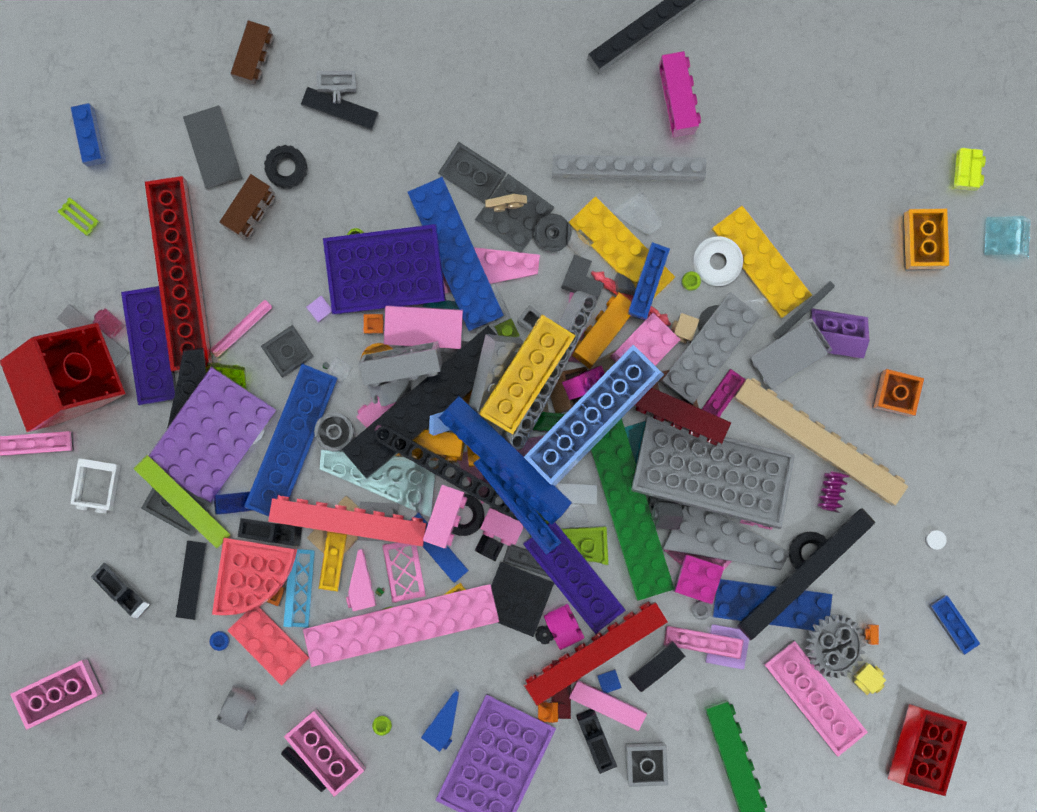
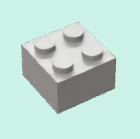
M665 743L626 745L627 781L629 787L668 785L667 746Z

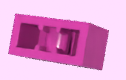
M602 365L584 371L562 382L569 400L585 395L605 374Z

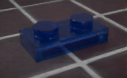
M250 491L213 495L215 514L253 511L244 507Z

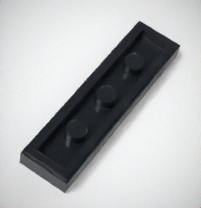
M310 87L306 88L301 102V106L373 131L379 115L377 111L343 99L338 104L337 97L336 104H334L332 95L318 92V90Z
M187 541L176 611L177 618L196 620L207 543Z

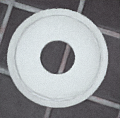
M721 236L711 237L698 246L694 254V268L705 283L713 286L727 285L740 274L743 267V255L738 245L731 239ZM722 253L725 255L727 263L723 269L716 270L710 265V258L713 254Z

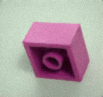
M685 555L675 583V590L673 591L713 604L724 567Z

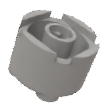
M333 412L324 415L317 421L314 434L322 448L332 452H341V449L355 438V428L349 418L343 414ZM338 427L337 431L340 433L333 438V434L330 431Z
M233 685L216 721L236 731L238 729L242 731L247 722V712L251 714L257 700L254 698L255 695Z

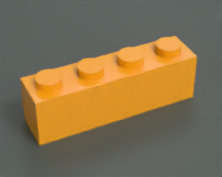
M621 293L616 298L612 296L606 303L608 306L606 311L601 310L596 316V324L594 326L589 325L583 333L586 337L582 341L578 340L572 356L591 369L631 315L627 313L631 301Z
M425 430L413 440L452 463L462 461L465 443L454 433L443 432L433 436L429 433V430ZM419 448L412 451V457L414 458L421 455V449ZM432 458V459H430V460H432V461H437L438 459H437V458Z

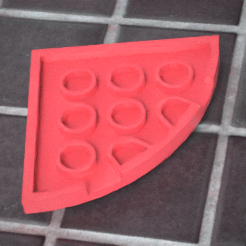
M224 538L212 615L241 614L267 602L278 592L288 578L296 558L297 549Z

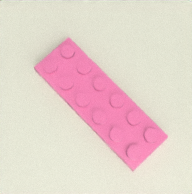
M793 640L767 661L764 666L835 755L839 757L868 732L822 674L814 669L815 666L809 663L810 659Z

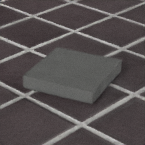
M293 325L261 345L282 378L314 357Z

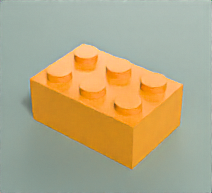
M947 209L907 210L904 213L906 270L945 269L948 267Z

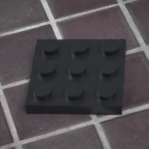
M500 562L491 585L500 621L498 623L534 637L554 582Z

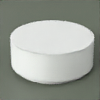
M933 530L927 534L926 543L931 549H941L946 544V536L941 531Z

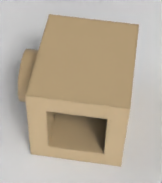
M681 313L678 321L674 320L671 331L681 339L679 343L686 344L692 341L700 319Z

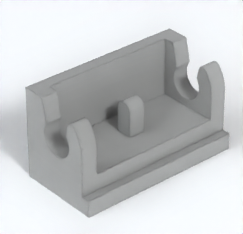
M403 378L399 379V382L389 384L388 381L381 382V385L376 387H369L368 385L373 403H378L377 396L381 406H387L399 401L411 391L409 380Z

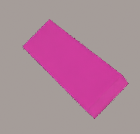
M729 369L702 407V410L720 417L746 379L732 369Z

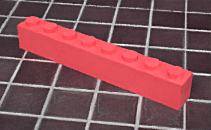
M278 495L277 499L272 498L268 522L416 546H423L424 544L422 540L426 532L427 523H423L421 518L412 517L410 521L404 520L403 515L393 514L391 518L385 517L384 512L373 511V514H366V509L354 508V511L346 510L347 506L335 505V508L327 507L328 503L316 502V505L308 504L309 500L297 498L296 502L289 501V497Z

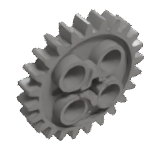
M832 614V617L825 616V621L819 619L820 625L814 624L815 631H809L812 638L806 639V641L810 642V645L805 648L811 651L807 654V657L813 658L809 663L815 665L814 669L827 677L832 678L834 676L840 678V675L846 677L847 672L853 673L852 667L859 668L857 661H863L860 654L866 653L861 650V647L866 646L865 643H861L865 636L859 635L862 629L856 628L858 623L852 622L851 618H845L843 615H839V617ZM825 636H826V637H827V640H826V643L824 644V643H823V640H824V638H825ZM831 655V656H832V659H831V661L829 662L828 659H829V656Z

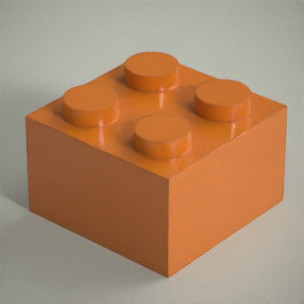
M889 369L883 370L873 408L908 417L916 416L924 378Z

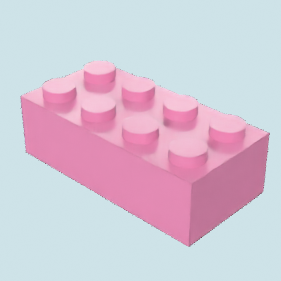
M84 659L10 695L27 730L103 693L88 660Z
M317 709L284 736L334 797L366 769Z

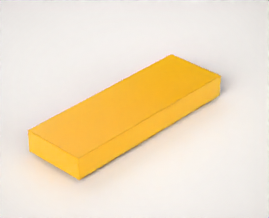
M327 531L318 589L338 592L347 534Z

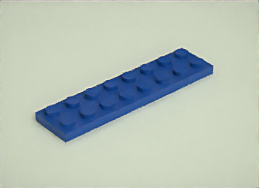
M443 177L408 191L422 226L437 224L442 272L459 310H463V320L468 331L470 332L504 317Z
M301 365L244 507L269 516L272 498L277 499L278 495L290 498L315 436L316 423L323 416L338 379L337 377L307 365Z

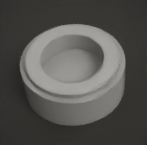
M699 600L693 604L692 614L699 620H705L711 615V606L709 603Z

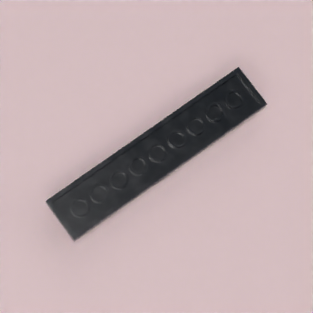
M489 325L445 361L437 375L425 378L341 449L366 479L370 478L398 454L375 439L373 431L377 425L385 424L414 440L429 427L430 415L445 411L458 396L463 399L472 391L485 335H497ZM381 429L378 432V437L381 439L386 438L388 435L387 429ZM397 439L395 441L396 448H401L405 444L404 439Z

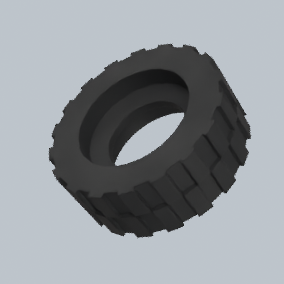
M291 145L277 146L275 149L270 150V153L266 156V161H264V170L268 179L275 186L282 189L297 187L306 177V170L308 168L303 154ZM282 158H290L295 163V170L289 176H282L277 171V163Z
M469 494L464 496L467 497L465 506L472 510L473 517L468 524H459L458 527L453 528L452 533L458 536H468L475 533L484 521L482 504L477 498Z
M804 532L792 540V544L789 546V556L791 563H793L796 569L805 561L801 554L802 548L809 543L820 547L827 540L825 536L817 532Z

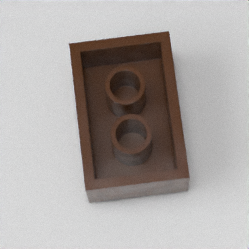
M250 174L219 223L242 240H245L246 237L249 238L254 231L253 226L255 223L262 220L265 214L263 211L267 205L270 206L273 203L275 192L271 186Z

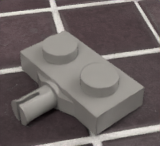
M317 71L318 92L333 93V103L336 104L337 97V103L340 104V93L356 92L355 71Z

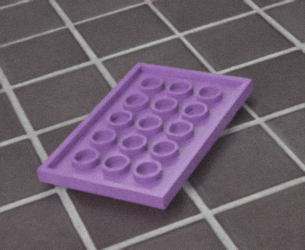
M211 366L148 456L177 484L196 496L211 502L273 416L276 409Z
M486 694L435 801L458 812H517L556 727Z

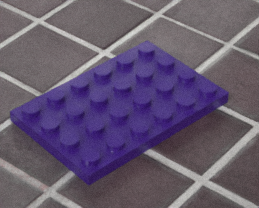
M437 224L323 238L332 314L382 309L386 305L408 306L446 301Z

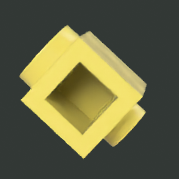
M865 663L853 675L856 679L854 684L866 695L880 692L885 686L883 683L886 679L883 677L884 673L877 666L873 667L869 663Z

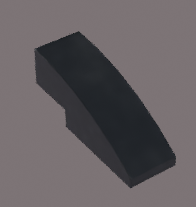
M241 518L238 537L299 546L302 527Z
M103 563L91 576L108 596L118 603L131 617L137 619L150 605L106 563Z
M671 641L628 678L640 692H643L686 656Z
M590 709L576 715L599 774L616 768L617 764L595 710Z

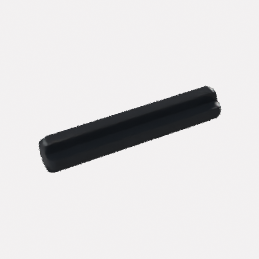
M287 746L281 752V755L320 792L326 789L325 785L304 760L290 747Z

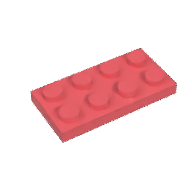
M260 606L246 612L227 630L281 686L309 659V656Z

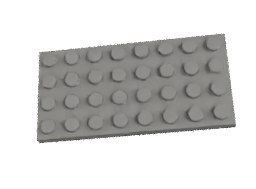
M652 417L646 418L631 491L777 529L782 528L795 458L794 454L725 437L722 444L718 443L715 446L706 442L707 438L700 435L697 438L688 434L689 430L682 427L679 430L670 426L671 422H660Z

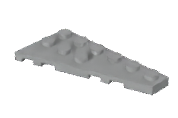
M684 505L682 508L684 517L679 529L671 530L662 548L663 550L777 570L783 568L790 553L718 513Z

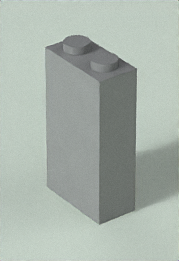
M810 318L751 356L755 369L759 370L763 375L764 383L773 389L831 352L832 348L813 319Z

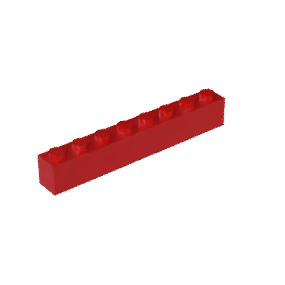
M647 601L639 607L641 610L635 614L632 611L623 617L624 621L621 623L614 622L609 625L607 632L595 634L591 637V642L586 645L584 642L574 648L575 652L571 655L568 653L558 658L559 662L555 665L550 663L541 669L543 672L538 676L533 674L525 679L527 683L523 686L534 704L538 706L666 624L668 621L657 603Z

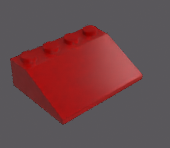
M909 704L888 779L904 786L946 796L967 722Z

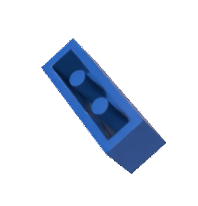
M90 103L71 107L82 163L87 167L106 163L94 107Z

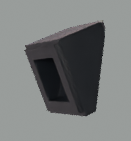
M483 534L475 551L496 561L504 544Z

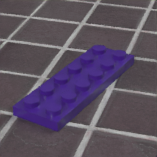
M159 286L121 292L138 405L174 400L176 387L174 374L170 368Z
M556 522L552 525L548 523L549 528L561 541L559 546L546 555L532 537L525 541L523 545L596 634L626 610Z

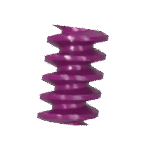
M830 471V473L824 474V477L829 480L822 483L827 486V488L821 489V492L826 495L819 497L824 503H819L818 507L823 510L840 513L836 510L843 507V505L838 503V501L844 500L840 493L846 492L841 486L848 484L843 478H848L849 475Z

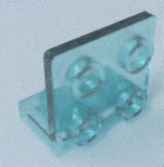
M1025 216L987 217L985 255H1017L1020 258H1029L1031 220Z

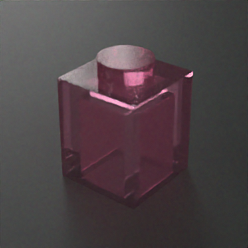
M106 308L99 310L94 315L95 319L92 321V323H98L101 331L111 339H114L126 326Z

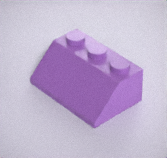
M811 309L810 318L813 319L832 348V351L829 353L864 359L870 341L868 317Z

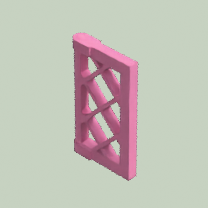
M404 543L382 545L392 602L397 603L398 601L426 596L417 546ZM405 547H412V558L402 552ZM396 549L399 552L393 562L389 556L388 550ZM400 553L410 559L404 569L394 563ZM411 561L415 564V577L405 571ZM392 565L402 570L397 580L393 579ZM404 572L413 578L408 588L398 582ZM416 580L418 581L419 592L413 593L409 588ZM395 584L406 590L403 595L396 596Z

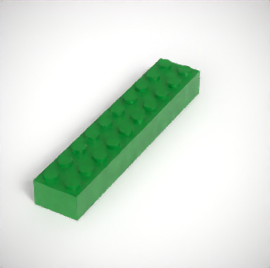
M621 418L611 428L610 438H602L590 452L636 600L639 601L675 589L656 527L651 517L646 495L631 491L636 463Z

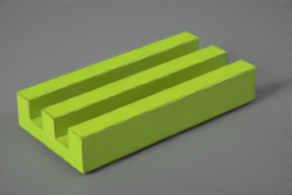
M69 197L68 201L57 212L82 233L89 236L100 222ZM71 204L74 205L94 223L92 225L69 206ZM68 210L89 229L86 231L64 212Z

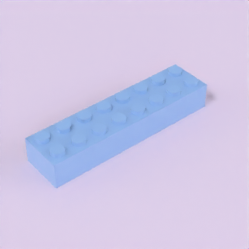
M632 345L524 458L551 485L556 486L664 374L636 346Z

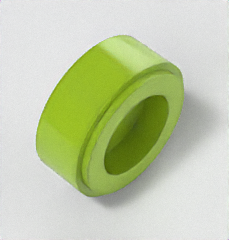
M690 271L684 274L681 283L684 289L694 291L700 286L701 278L698 273Z

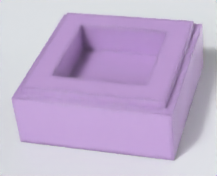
M322 296L306 307L318 323L332 313L331 307Z

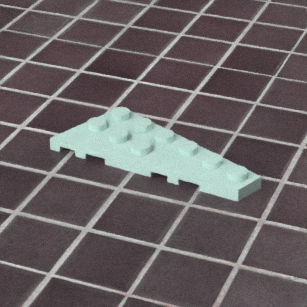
M321 450L320 470L431 517L435 483L434 473L406 457L394 456L370 478L366 479L343 452ZM429 460V467H435L436 461Z

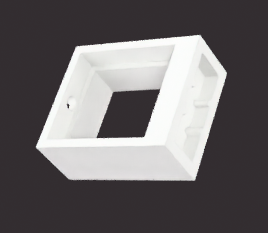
M79 458L70 504L76 505V509L88 510V507L95 508V512L106 514L107 510L113 511L121 465ZM86 467L112 471L107 504L81 501Z

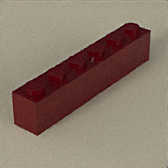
M651 388L634 405L636 406V411L642 414H646V412L654 414L653 418L660 422H664V419L672 422L670 426L676 429L686 428L689 430L688 434L697 438L700 435L707 438L706 442L715 446L718 443H723L732 423L654 388Z

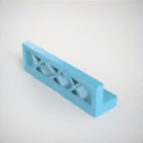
M297 549L292 570L287 578L283 627L309 628L315 550ZM299 553L310 554V562L305 567L299 562ZM302 571L308 576V582L303 586L297 581V577ZM301 590L307 596L306 602L302 605L296 601V595ZM299 610L305 614V623L294 622V614Z

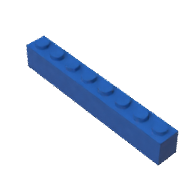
M460 396L440 415L439 419L445 426L456 434L460 440L551 525L572 504L560 490L551 485Z

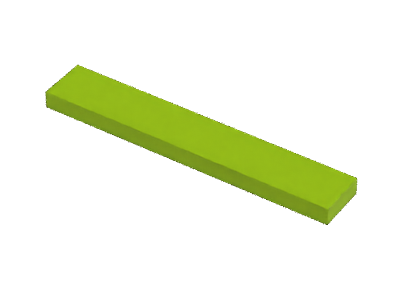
M148 455L133 468L214 547L218 548L223 543V539L230 536L209 513Z

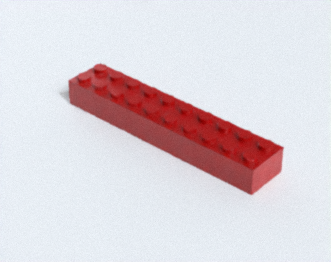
M183 176L145 181L171 371L179 373L184 349L204 348L206 368H211L213 363L187 180Z

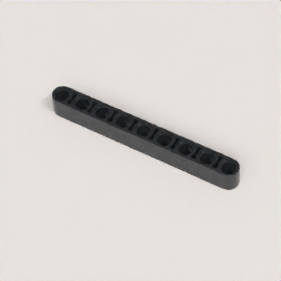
M379 424L374 428L373 435L379 443L507 516L518 520L504 501L500 505L495 504V500L499 495L487 482L385 424ZM381 429H387L388 435L386 438L381 439L378 437V432ZM397 439H404L405 444L401 448H396L395 441ZM414 449H421V455L419 457H412V451ZM432 458L438 459V464L435 467H429L428 463ZM450 467L454 468V474L451 477H447L445 475L446 470ZM465 477L471 478V483L468 486L462 485V480ZM483 486L487 487V493L482 496L479 495V489Z
M863 508L859 509L757 605L737 627L750 641L754 639L876 522Z

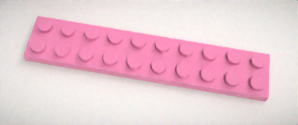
M491 584L304 628L303 633L311 667L500 621Z

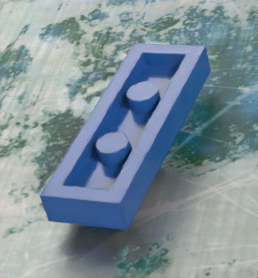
M945 595L930 606L962 654L965 655L980 645V642L948 595Z

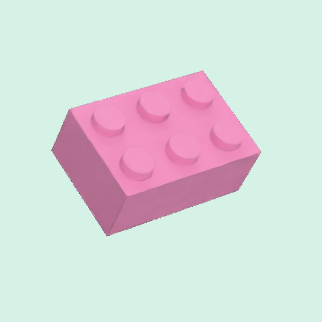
M652 313L610 358L616 363L634 345L656 366L681 339Z
M444 485L441 486L422 541L442 548L452 545L455 536L452 534L453 528L458 527L461 516L458 515L460 508L464 509L467 502L464 492Z

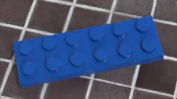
M720 579L715 594L712 617L742 621L776 586ZM805 590L769 625L815 631L813 625L819 626V619L825 621V616H830L833 594Z

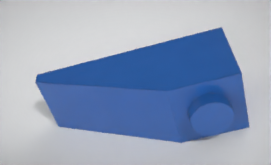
M457 689L421 737L439 752L442 748L446 750L452 742L450 737L452 736L459 690Z

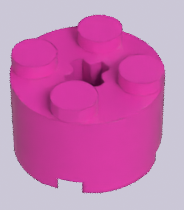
M568 604L544 615L548 628L560 650L585 638Z

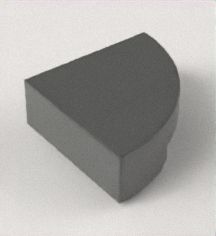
M620 273L616 274V292L634 295L635 286L632 281Z

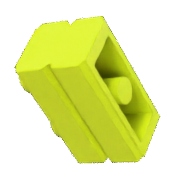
M960 148L957 151L954 189L977 191L980 186H983L984 175L981 174V171L986 162L983 150Z

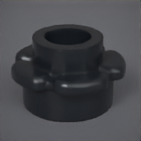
M548 625L537 628L535 637L541 644H549V641L554 639Z

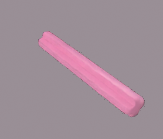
M266 300L260 303L211 348L212 354L215 357L222 355L272 309L270 303Z

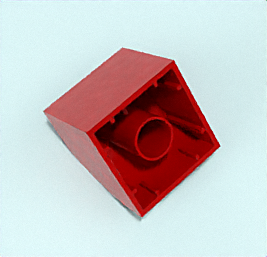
M98 323L31 337L0 360L27 432L72 420L125 395L124 388Z

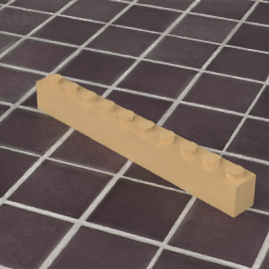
M747 378L733 397L734 400L844 474L849 475L851 479L891 506H895L908 488L904 484L905 480L898 475H891L888 473L889 469L882 464L878 466L873 463V458L869 455L858 453L856 451L857 447L849 442L847 444L842 442L838 434L834 432L829 433L824 430L825 426L820 422L815 421L814 423L809 420L808 414L801 410L798 412L793 409V404L789 401L778 399L774 391L770 389L766 391L760 387L761 383L756 379L752 378L750 380Z

